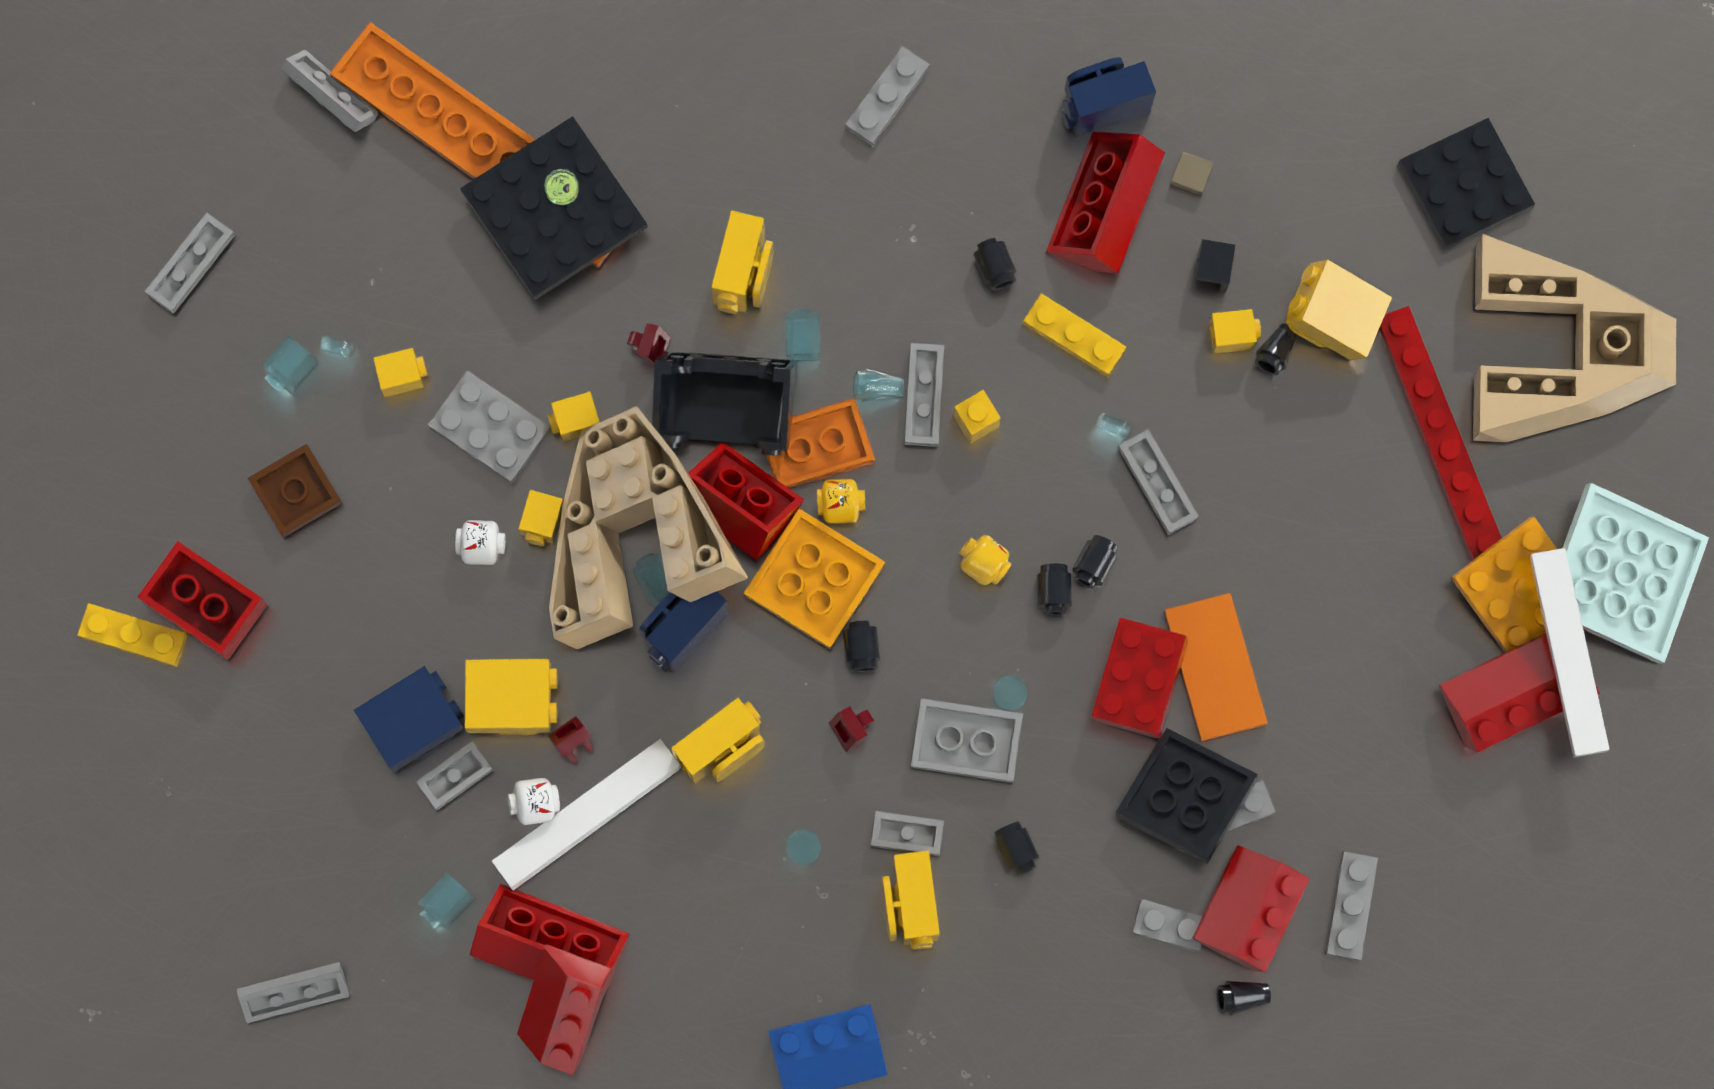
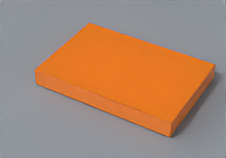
M855 398L793 416L789 449L782 451V455H766L772 476L789 489L875 464V458Z

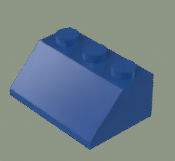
M871 1004L768 1031L783 1089H837L888 1075Z

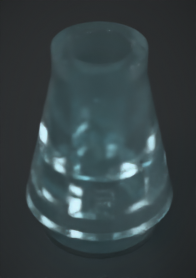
M867 368L864 371L855 372L853 384L854 398H861L862 402L903 397L904 378L894 377Z

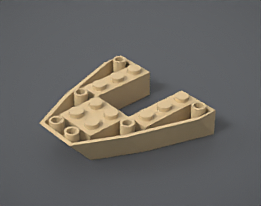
M1482 234L1476 244L1475 310L1576 314L1575 370L1481 365L1474 374L1473 441L1510 442L1610 414L1676 385V318L1589 273Z
M637 406L580 432L562 504L549 603L553 638L575 649H580L633 627L619 533L656 518L667 590L689 602H693L748 579L704 497L676 454Z

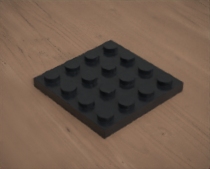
M573 116L460 188L461 193L534 300L648 227L642 215ZM556 175H569L577 184L576 196L567 203H557L547 193L548 182Z

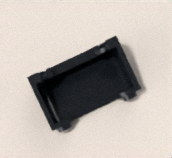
M665 352L655 359L652 426L670 448H680L681 442L692 439L755 444V447L762 449L761 453L764 455H782V451L789 449L798 362L778 358Z

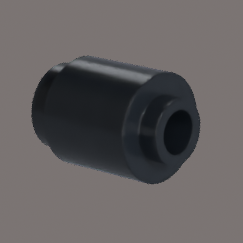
M990 238L977 245L978 250L973 255L985 284L990 285L991 290L995 291L1016 282L1014 275L1016 269L1005 242L997 241L996 238Z
M1094 535L1092 540L1086 542L1072 568L1073 573L1076 575L1075 580L1089 588H1093L1094 585H1103L1117 558V545L1103 536Z
M1052 563L1041 565L1040 573L1037 574L1038 608L1045 609V614L1062 615L1065 614V609L1072 607L1071 573L1068 572L1066 564Z
M866 620L850 622L849 628L843 630L846 663L850 664V671L865 672L878 669L877 661L880 660L877 627L870 626L869 621Z
M1019 821L994 832L997 838L995 844L1008 872L1016 871L1018 876L1036 868L1034 862L1040 857L1027 829L1022 828Z

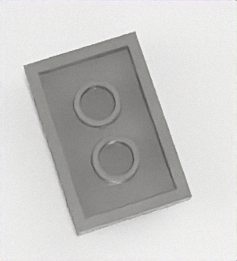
M466 371L428 424L431 430L511 484H513L551 431L549 425L469 371Z
M921 698L910 768L1013 783L1023 714Z

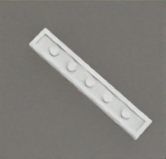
M1562 548L1531 554L1529 557L1573 758L1608 752L1610 748L1566 549Z
M659 739L554 815L550 822L543 823L492 860L493 864L511 889L515 890L680 770V764L663 741Z

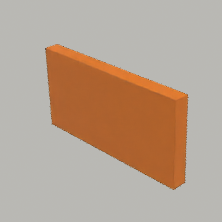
M1231 593L1165 609L1164 615L1169 631L1186 635L1188 639L1180 671L1200 742L1266 726L1268 724Z

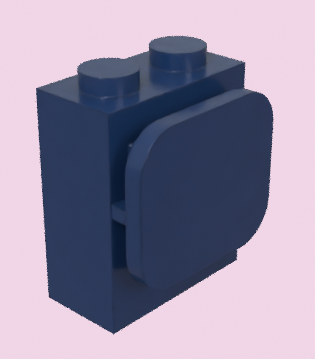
M1116 57L1071 73L1066 79L1064 90L1067 96L1063 100L1065 109L1061 110L1062 118L1066 128H1072L1075 137H1079L1151 112L1156 89L1145 61L1124 68L1122 58Z
M670 592L639 628L641 637L647 642V653L650 655L648 658L662 671L669 668L675 673L728 615V601L718 592L693 602H689Z
M425 666L354 709L360 722L393 773L413 760L426 756L464 729L459 721L465 717L455 700L449 703L446 701L441 691L447 687L437 671L430 674Z

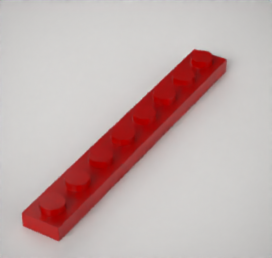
M1407 306L1385 314L1379 330L1470 559L1473 561L1502 539L1410 307Z

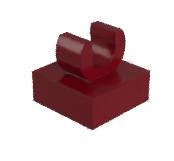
M647 323L643 334L631 331L627 344L634 346L633 350L637 351L636 355L648 366L654 367L655 359L666 352L671 337L660 326Z
M849 706L839 711L829 724L847 752L858 746L868 736L865 729L874 722V719L868 710L855 715Z
M577 716L548 735L561 755H566L574 763L578 761L573 753L574 748L583 745L589 753L593 751L592 745L588 741L591 735Z

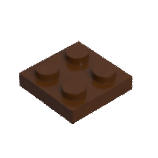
M307 444L248 478L283 538L342 504Z

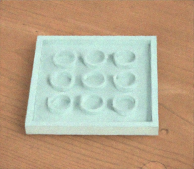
M1593 483L1586 484L1563 548L1566 549L1583 629L1658 664L1665 663L1709 537Z

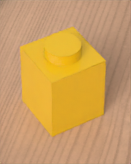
M1252 309L1212 313L1210 317L1209 327L1213 354L1253 350L1257 339H1261L1259 319H1254Z
M413 348L373 357L384 397L424 388L422 377L428 376L423 356L417 357Z
M984 390L954 406L953 417L970 444L999 428L1001 417Z
M590 391L551 403L554 413L549 414L548 419L553 434L560 433L563 442L579 438L581 430L600 422Z
M533 490L529 491L518 528L520 534L525 536L524 540L538 546H544L545 542L554 544L561 519L563 498Z

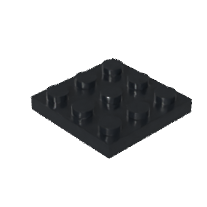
M1489 118L1412 153L1398 162L1444 250L1524 213L1535 206L1531 195Z
M1166 728L1116 810V817L1208 864L1257 782L1258 774Z

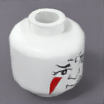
M467 520L462 528H457L455 551L457 556H461L465 564L493 565L497 561L498 554H505L506 535L505 533H499L498 525L494 521Z
M546 778L518 781L514 786L513 794L507 795L510 815L516 814L518 821L523 825L550 822L555 812L560 811L557 786L551 785Z

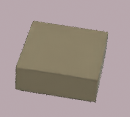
M1183 151L1170 184L1202 196L1214 163Z

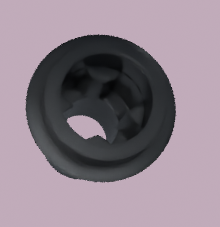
M1280 324L1278 329L1256 351L1257 358L1255 359V364L1268 374L1278 375L1280 371L1286 369L1297 334L1290 330L1288 324Z
M1226 981L1225 985L1217 987L1218 1006L1222 1013L1229 1012L1232 1016L1264 1004H1269L1271 1002L1268 983Z

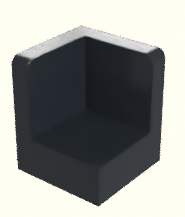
M1202 239L1197 258L1196 279L1219 283L1220 290L1227 291L1236 245Z

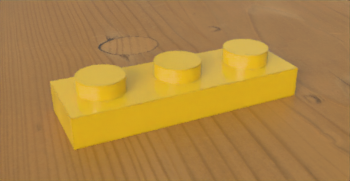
M1042 293L1023 320V325L1106 377L1110 375L1126 350L1125 345Z
M90 603L87 605L77 634L79 638L174 667L178 666L188 637L185 632Z

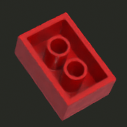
M179 541L176 542L137 596L148 608L227 661L267 607L262 597Z
M1120 617L1092 712V719L1095 722L1160 739L1188 644L1187 636Z

